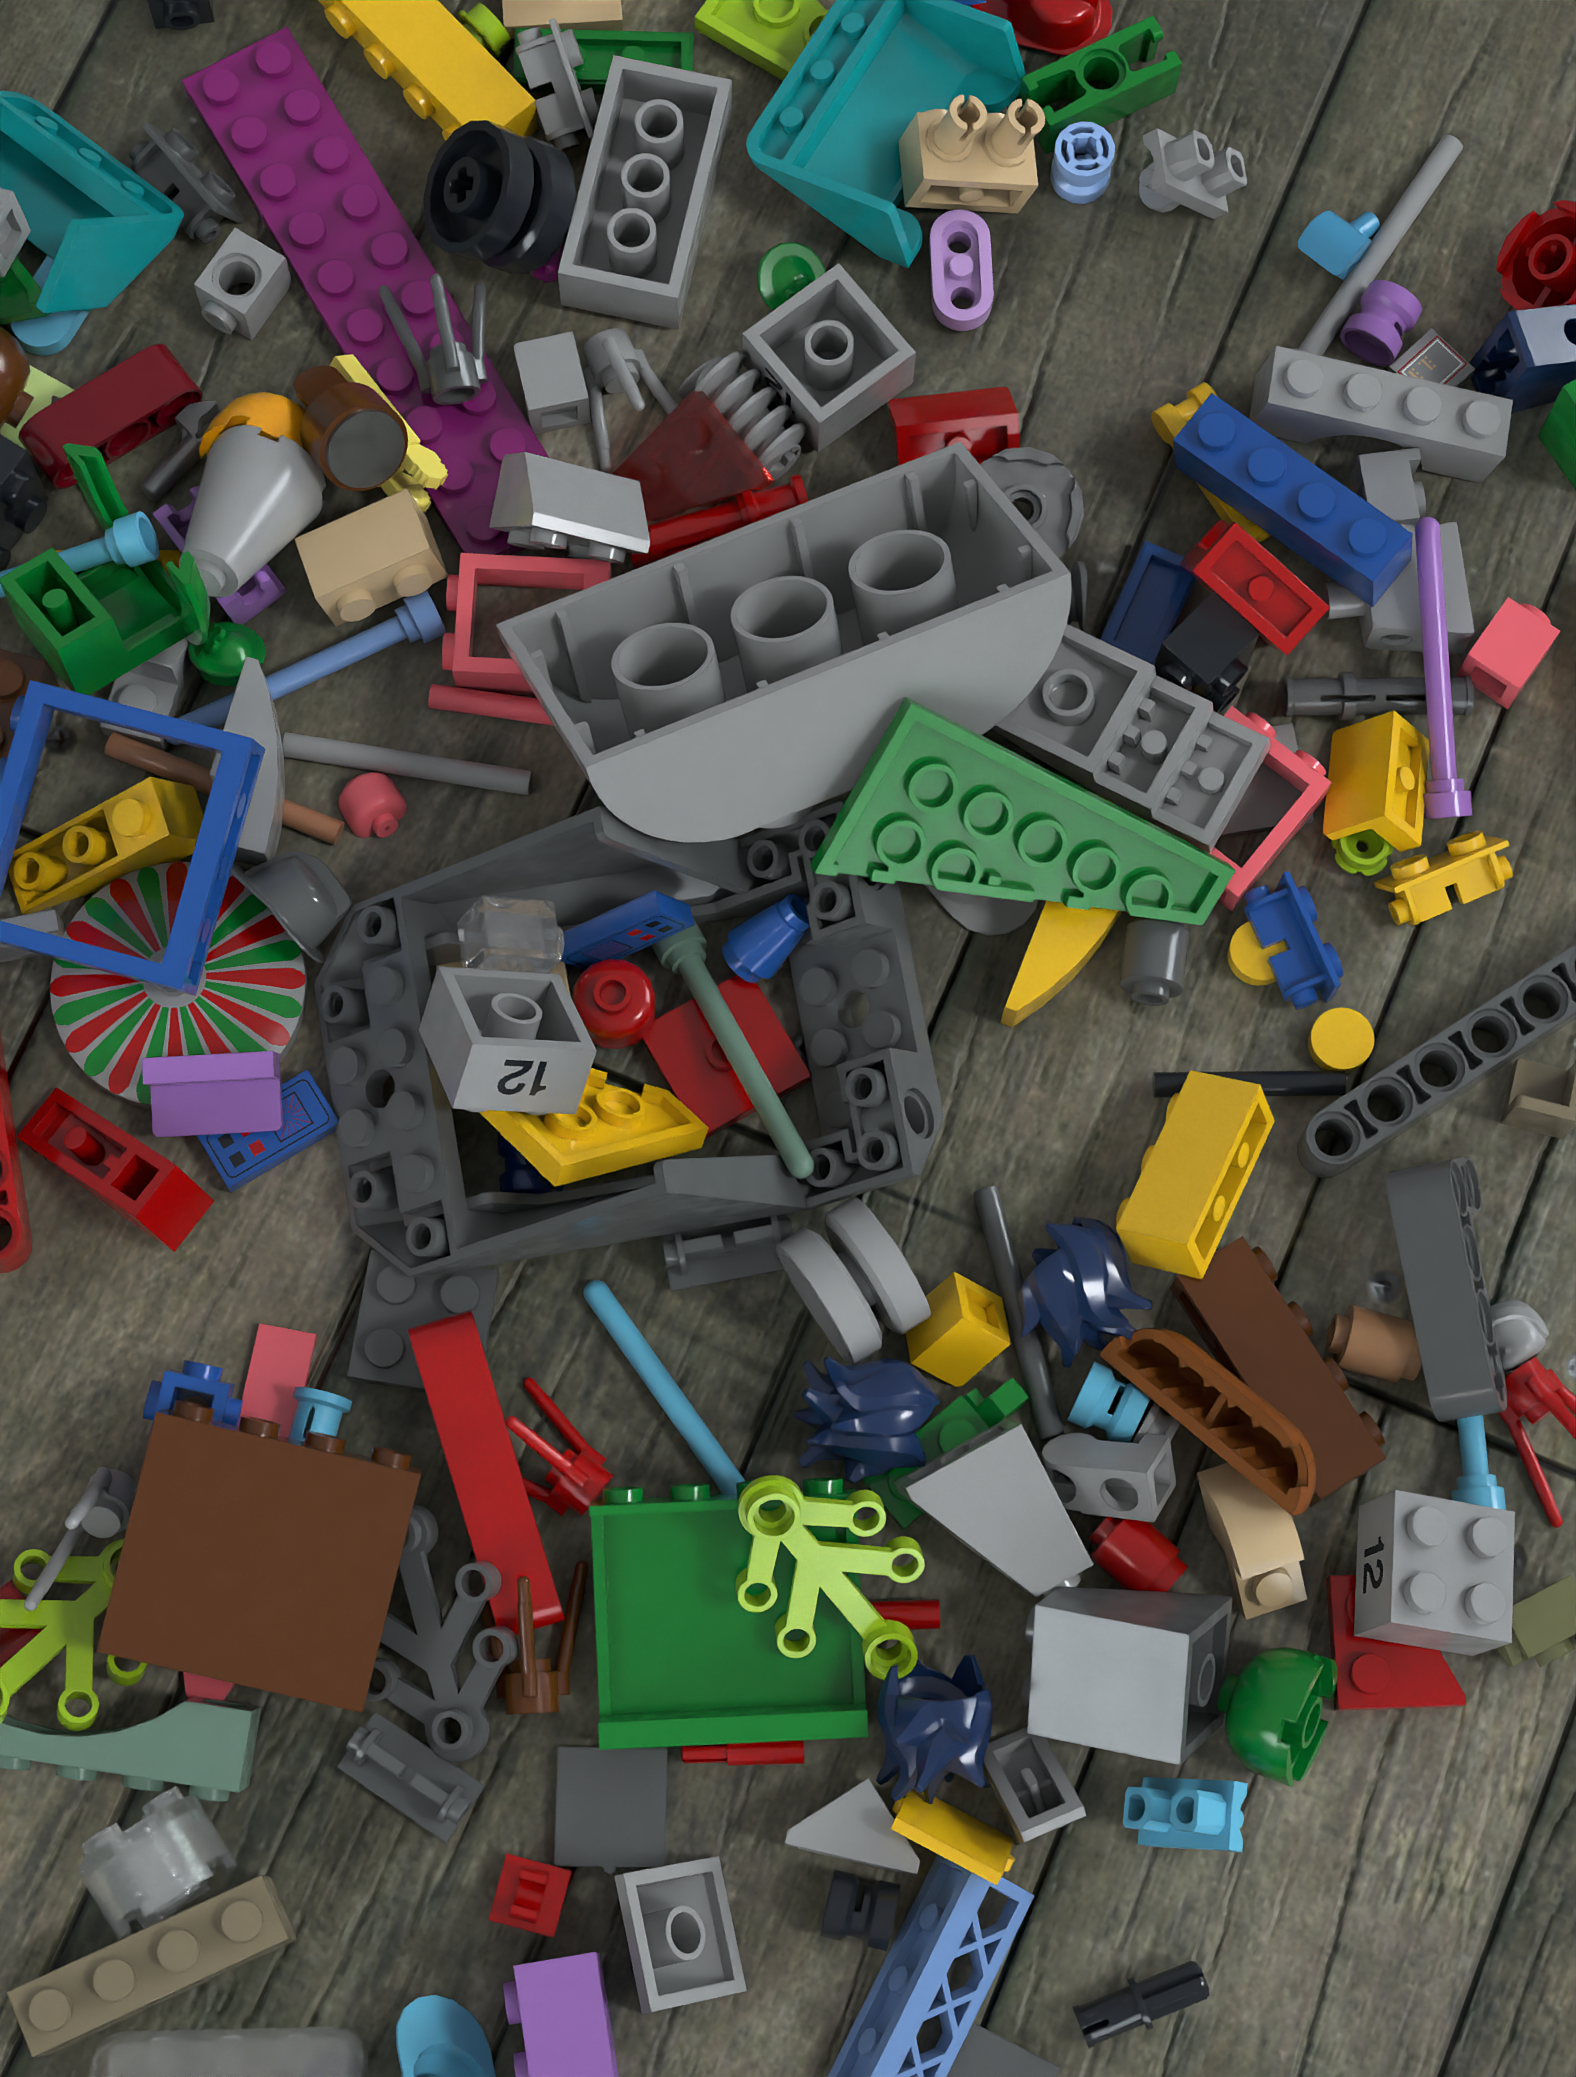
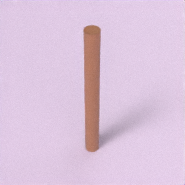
M113 732L110 735L105 746V755L170 781L194 786L196 791L210 796L213 785L209 775L211 769L119 733ZM284 799L282 825L333 845L339 842L345 822Z

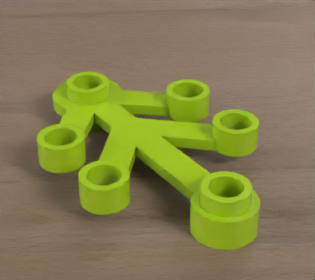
M778 1475L763 1476L749 1483L742 1491L738 1500L740 1522L745 1530L753 1535L747 1568L738 1574L735 1581L739 1604L745 1610L754 1613L766 1611L774 1605L778 1593L773 1570L781 1541L796 1558L787 1612L777 1620L774 1627L779 1651L789 1658H801L808 1655L814 1649L817 1639L813 1620L820 1587L862 1636V1652L869 1672L873 1676L884 1680L890 1667L898 1665V1679L908 1675L915 1667L918 1659V1652L912 1632L901 1622L884 1620L845 1572L885 1575L898 1583L912 1582L920 1577L925 1567L924 1557L918 1542L906 1536L893 1538L884 1547L818 1541L805 1526L848 1527L857 1536H873L880 1532L886 1523V1512L880 1496L870 1490H859L852 1493L846 1500L803 1496L795 1482ZM770 1500H781L783 1502L774 1511H765L760 1508V1505ZM863 1507H871L876 1510L875 1514L866 1520H859L853 1517L855 1512ZM901 1554H911L914 1556V1559L905 1566H897L892 1563ZM754 1583H762L768 1586L759 1595H750L745 1592ZM793 1629L806 1631L805 1636L796 1641L784 1638ZM898 1640L891 1648L882 1649L877 1647L883 1641Z
M124 1539L114 1541L106 1546L99 1557L69 1556L54 1582L92 1585L75 1601L41 1600L35 1610L28 1611L24 1607L25 1600L0 1599V1629H43L0 1668V1724L7 1715L10 1697L65 1647V1690L61 1693L58 1700L57 1718L63 1727L71 1731L85 1730L94 1723L99 1709L98 1696L92 1690L94 1621L107 1610ZM29 1549L19 1554L14 1562L12 1573L13 1583L16 1588L25 1594H29L37 1580H30L24 1577L21 1569L31 1563L38 1564L44 1569L52 1556L39 1549ZM108 1654L106 1673L111 1681L121 1686H130L142 1679L147 1663L138 1661L139 1666L137 1669L126 1672L116 1666L114 1660L118 1656ZM81 1699L87 1702L90 1711L85 1716L75 1717L68 1713L65 1705L70 1700Z

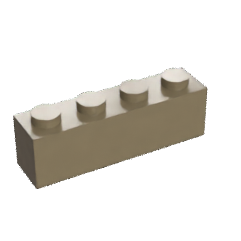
M260 1875L6 1993L31 2056H48L296 1941L297 1938L272 1878Z

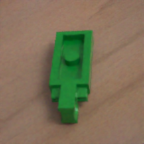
M1013 1377L986 1399L977 1388H974L965 1397L961 1395L916 1432L926 1454V1463L1009 1418L1027 1402L1029 1396ZM918 1467L891 1468L882 1475L862 1478L861 1481L867 1489L880 1496L884 1509L902 1531L924 1514L901 1496L892 1482Z

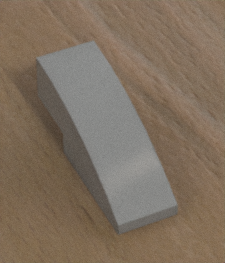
M246 657L223 731L253 738L265 748L234 859L258 866L276 856L281 835L285 799L284 750L277 712L259 660ZM217 752L209 774L213 782L221 757V753Z

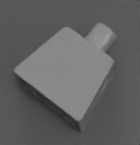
M1457 522L1440 524L1448 651L1449 654L1455 655L1464 653L1475 631ZM1415 531L1411 532L1413 533L1411 561L1374 607L1368 605L1336 581L1324 582L1322 585V600L1330 606L1329 610L1324 614L1325 618L1338 619L1359 616L1362 642L1364 647L1368 649L1423 653Z

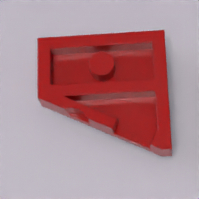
M1333 1575L1326 1578L1331 1659L1335 1660L1338 1669L1334 1699L1335 1711L1449 1708L1466 1705L1465 1694L1440 1650L1354 1636L1356 1575Z

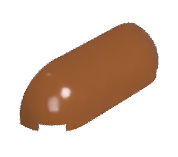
M1142 1328L1133 1332L1132 1340L1119 1336L1114 1338L1103 1349L1100 1356L1291 1516L1302 1514L1307 1510L1316 1485V1464L1307 1439L1289 1419L1186 1336L1168 1329Z

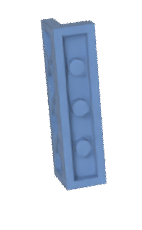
M937 1854L828 2077H947L1029 1909L1034 1895L1001 1877L998 1885H995ZM990 1887L1008 1897L996 1924L981 1930L977 1911ZM969 1952L973 1971L965 1986L950 1992L947 1972L955 1958ZM939 2015L942 2034L936 2047L919 2054L916 2035L923 2021Z

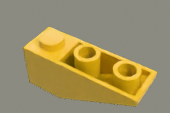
M150 776L15 850L8 873L21 913L31 914L97 892L129 872L151 865L178 862L193 854L204 817L194 786Z

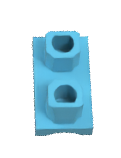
M1143 1777L1142 1787H1128L1125 1792L1123 1824L1125 1828L1139 1830L1137 1845L1242 1852L1243 1838L1240 1828L1244 1822V1815L1240 1809L1247 1796L1248 1783L1226 1780Z

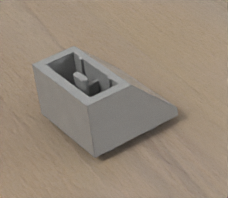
M527 452L504 454L489 528L508 532L507 543L544 551L545 547L566 549V558L596 559L624 564L625 555L648 554L650 537L640 481Z

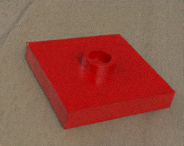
M735 975L717 985L778 1098L810 1082L812 1075L758 984L747 982L738 975ZM694 998L653 1021L648 1033L642 1037L641 1041L672 1094L709 1127L705 1139L756 1112Z

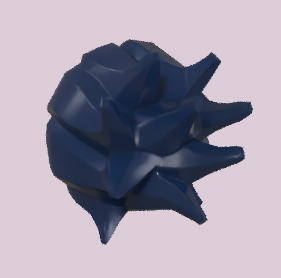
M1074 1216L1072 1224H1046L1045 1229L1057 1244L1058 1249L1035 1248L1032 1252V1258L1037 1267L1030 1273L1016 1293V1299L1023 1320L1020 1337L1023 1338L1040 1324L1059 1346L1062 1365L1066 1368L1071 1367L1074 1355L1079 1352L1082 1342L1102 1352L1109 1344L1104 1338L1103 1333L1117 1337L1124 1336V1338L1132 1340L1133 1332L1136 1329L1129 1324V1321L1120 1312V1309L1152 1310V1300L1144 1298L1132 1290L1128 1277L1126 1254L1116 1232L1100 1220Z
M826 1356L823 1361L828 1374H824L809 1359L803 1363L812 1389L806 1388L801 1395L811 1407L794 1412L793 1417L815 1428L817 1431L806 1439L808 1445L811 1446L799 1459L798 1464L801 1467L807 1468L819 1460L844 1461L846 1480L850 1483H855L862 1478L882 1475L891 1468L925 1466L926 1454L915 1432L931 1415L934 1407L940 1404V1401L929 1381L917 1369L907 1362L890 1358L849 1366L841 1365L832 1357Z
M964 1655L952 1679L931 1667L923 1665L918 1659L913 1670L898 1679V1665L891 1666L882 1683L877 1701L878 1721L884 1734L887 1751L885 1762L876 1779L878 1784L882 1785L888 1782L900 1772V1777L891 1792L892 1799L894 1801L900 1800L915 1787L919 1794L924 1792L925 1801L929 1804L933 1803L936 1791L943 1778L946 1782H951L955 1773L980 1788H989L990 1785L983 1775V1761L991 1736L993 1706L991 1692L984 1683L975 1655Z

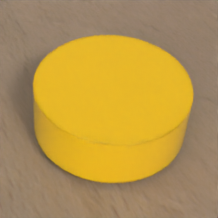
M1248 921L1241 925L1234 933L1228 946L1227 959L1231 970L1240 980L1251 985L1264 986L1276 981L1267 960L1269 957L1287 951V947L1283 941L1262 950Z
M1333 1008L1324 1012L1315 1021L1308 1035L1309 1053L1314 1062L1325 1071L1336 1070L1345 1071L1346 1074L1359 1069L1366 1062L1374 1047V1032L1369 1021L1361 1013L1350 1008Z

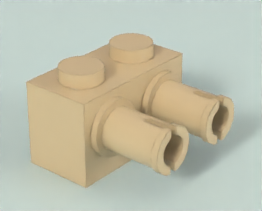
M959 95L953 99L948 110L932 109L923 113L917 112L898 141L905 207L948 210L963 209L968 211L1016 214L1020 212L1038 187L1033 138L1041 131L1045 124V115L1039 104L1027 99L1025 105L1020 110L1022 107L1021 98L1010 104L1006 114H987L985 105L981 100L972 95H969L964 106L960 108L965 101L964 95Z

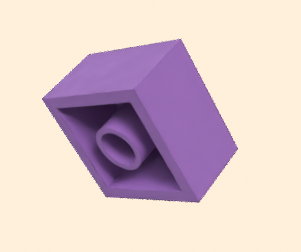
M591 1952L513 1966L515 1981L504 1982L503 1989L509 2025L522 2023L525 2051L513 2053L516 2077H619L601 1953Z

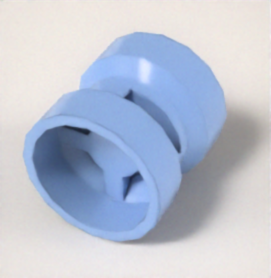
M1080 121L1070 124L1060 132L1055 142L1050 181L1054 191L1062 199L1071 203L1086 204L1095 201L1104 194L1109 184L1115 144L1111 135L1102 126L1093 122Z

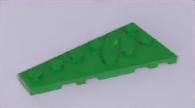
M905 697L809 865L815 874L837 876V873L869 877L871 881L890 884H895V881L932 885L936 890L1025 902H1033L1034 899L1064 903L1066 907L1090 910V907L1120 910L1127 911L1130 916L1197 925L1205 923L1235 873L1234 868L1228 862L908 697Z

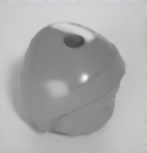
M1506 1300L1490 1306L1503 1371L1516 1370L1525 1362L1541 1353L1545 1347L1549 1331L1540 1315L1531 1306L1519 1300Z

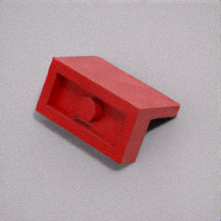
M1007 387L896 398L888 401L889 415L894 427L896 466L961 442L980 465L983 461L1005 449L1020 448L1019 415Z

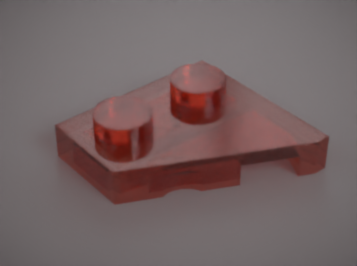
M692 391L612 473L616 476L640 481L647 521L668 519L684 514L686 510L695 507H706L725 501V498L750 490L767 488L775 481L703 391Z

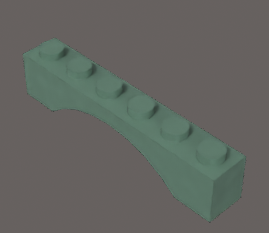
M195 1696L166 1713L132 1726L98 1731L55 1729L20 1720L7 1713L5 1719L0 1724V1768L27 1771L31 1768V1762L37 1761L56 1764V1775L63 1778L95 1781L98 1771L124 1775L122 1785L128 1788L162 1791L163 1783L166 1781L190 1785L188 1793L190 1797L224 1802L229 1800L230 1792L239 1793L249 1786L262 1706Z

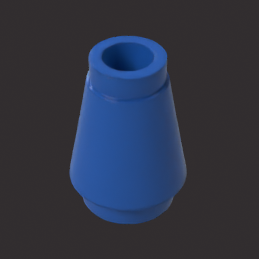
M788 894L783 900L776 902L732 928L728 933V941L722 947L723 956L730 968L739 977L750 983H757L762 978H772L810 927L806 908L808 904L801 897L795 894Z

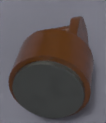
M332 366L310 368L302 372L295 379L293 385L297 397L307 408L300 428L303 448L311 455L315 464L332 483L349 491H365L378 487L397 472L404 461L408 448L407 429L400 416L374 389L364 384L348 382Z

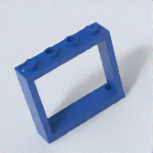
M30 680L26 695H20L12 709L10 730L15 734L9 755L0 759V898L54 710L221 753V757L162 964L0 921V944L196 996L265 748L250 737Z

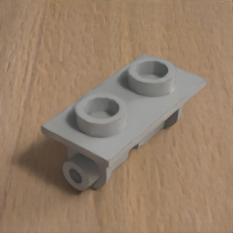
M553 18L548 20L553 32L552 34L543 37L540 27L517 34L520 46L516 47L515 50L517 55H519L531 90L552 82L555 93L537 99L536 108L546 134L547 142L553 141L555 147L563 151L579 145L576 135L579 132L586 130L588 138L592 141L594 126L596 125L600 108L592 87L581 90L574 67L582 65L584 62L573 30L569 29L561 32L559 23Z

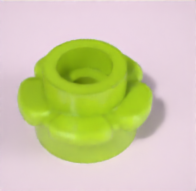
M480 2L467 13L464 10H460L458 18L463 26L495 59L499 58V54H501L500 49L510 41V36L498 18Z
M1372 829L1337 840H1331L1332 847L1336 849L1334 856L1336 863L1349 874H1356L1357 872H1362L1364 876L1378 874L1386 867L1387 856H1390L1393 852V846ZM1364 842L1368 847L1367 851H1358L1356 844Z

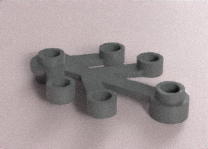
M413 1505L408 1526L409 1541L403 1546L399 1567L416 1630L387 1612L380 1642L427 1671L433 1695L402 1678L398 1666L393 1661L380 1658L375 1660L374 1669L377 1668L384 1674L386 1680L385 1688L383 1691L378 1690L373 1685L371 1677L366 1699L369 1701L387 1699L425 1724L427 1742L439 1757L450 1762H463L477 1756L484 1749L488 1741L490 1720L484 1705L504 1666L513 1662L517 1657L519 1643L515 1633L505 1626H494L479 1632L473 1641L472 1647L473 1655L477 1662L461 1688L455 1663L485 1603L498 1594L501 1587V1575L496 1566L488 1561H477L461 1567L455 1578L458 1596L445 1622H443L426 1554L432 1550L437 1542L438 1525L435 1517L428 1509L420 1505ZM475 1570L482 1573L486 1581V1587L482 1594L476 1592L471 1585V1576ZM491 1636H496L503 1644V1654L500 1659L493 1657L489 1651L488 1643ZM450 1717L456 1719L461 1726L462 1733L459 1740L453 1739L449 1733L448 1720Z

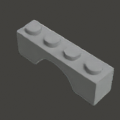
M1276 346L1256 374L1249 419L1274 437L1305 444L1324 437L1355 435L1386 440L1406 449L1419 447L1422 469L1424 471L1482 483L1506 456L1513 400Z

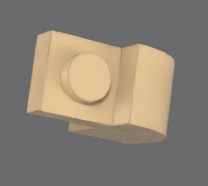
M1229 1463L1198 1472L1197 1476L1208 1524L1226 1554L1237 1607L1245 1620L1307 1600L1299 1561L1304 1560V1555L1292 1516Z

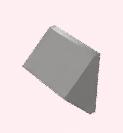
M719 1856L614 1876L642 2014L747 1991Z

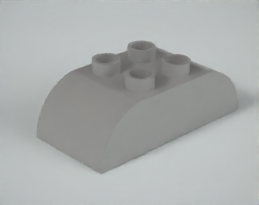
M958 442L496 624L501 640L606 807L624 823L650 836L678 842H711L734 838L759 827L780 828L791 825L805 817L813 805L852 790L905 697L979 735L986 733L1001 722L1026 698L1042 678L1061 643L1071 605V572L961 442Z

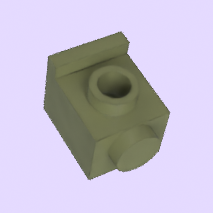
M1571 1574L1513 1604L1512 1643L1496 1648L1499 1656L1508 1667L1511 1668L1533 1656L1539 1667H1542L1575 1650L1569 1638L1574 1636L1576 1640V1581Z

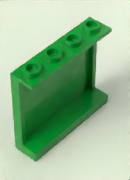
M822 1477L804 1479L803 1491L801 1492L806 1497L846 1500L852 1493L856 1492V1488L843 1489V1478ZM752 1481L737 1482V1494L710 1495L709 1484L692 1483L669 1486L670 1497L643 1498V1487L627 1486L603 1489V1500H591L589 1516H591L599 1696V1750L869 1737L864 1656L862 1652L863 1638L820 1587L813 1620L817 1639L814 1649L804 1657L789 1658L783 1655L777 1647L774 1627L777 1620L787 1612L796 1558L781 1541L773 1570L778 1593L774 1605L766 1611L754 1613L745 1610L738 1602L735 1581L738 1574L747 1568L753 1536L745 1530L740 1522L738 1500L744 1488ZM770 1500L760 1505V1508L765 1511H774L783 1502L781 1500ZM857 1511L855 1512V1514H854V1516H853V1517H855L856 1519H858ZM805 1525L818 1541L859 1544L858 1536L853 1534L848 1527ZM845 1572L861 1591L860 1573ZM754 1583L745 1592L750 1595H759L768 1586L762 1583ZM793 1629L784 1638L796 1641L803 1638L806 1631Z

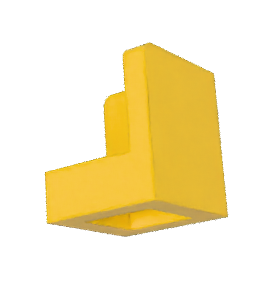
M953 1272L926 1296L931 1311L930 1318L906 1332L911 1364L955 1387L963 1386L1011 1344L1002 1297L956 1272Z

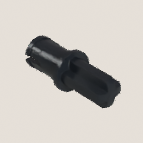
M1189 1961L1137 1983L1133 1977L1128 1978L1129 1986L1079 2006L1078 2004L1072 2008L1090 2049L1097 2043L1144 2024L1147 2031L1153 2029L1151 2021L1206 2000L1210 1994L1201 1967L1196 1961Z

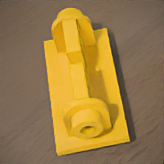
M1481 830L1468 832L1449 840L1446 843L1448 851L1430 859H1427L1425 854H1419L1392 864L1390 866L1392 875L1373 883L1377 889L1394 893L1396 900L1389 902L1388 908L1396 925L1399 926L1407 922L1413 927L1423 921L1452 910L1445 889L1449 885L1453 884L1461 904H1466L1489 893L1503 889L1505 886L1504 881L1512 878L1513 872L1507 858L1504 855L1496 857L1495 852L1510 846L1508 840L1484 835Z

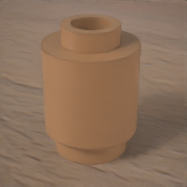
M1352 1304L1347 1308L1344 1316L1340 1314L1333 1316L1326 1336L1325 1351L1334 1353L1333 1360L1340 1369L1392 1383H1397L1400 1378L1409 1381L1415 1380L1422 1362L1415 1328H1413L1411 1320Z

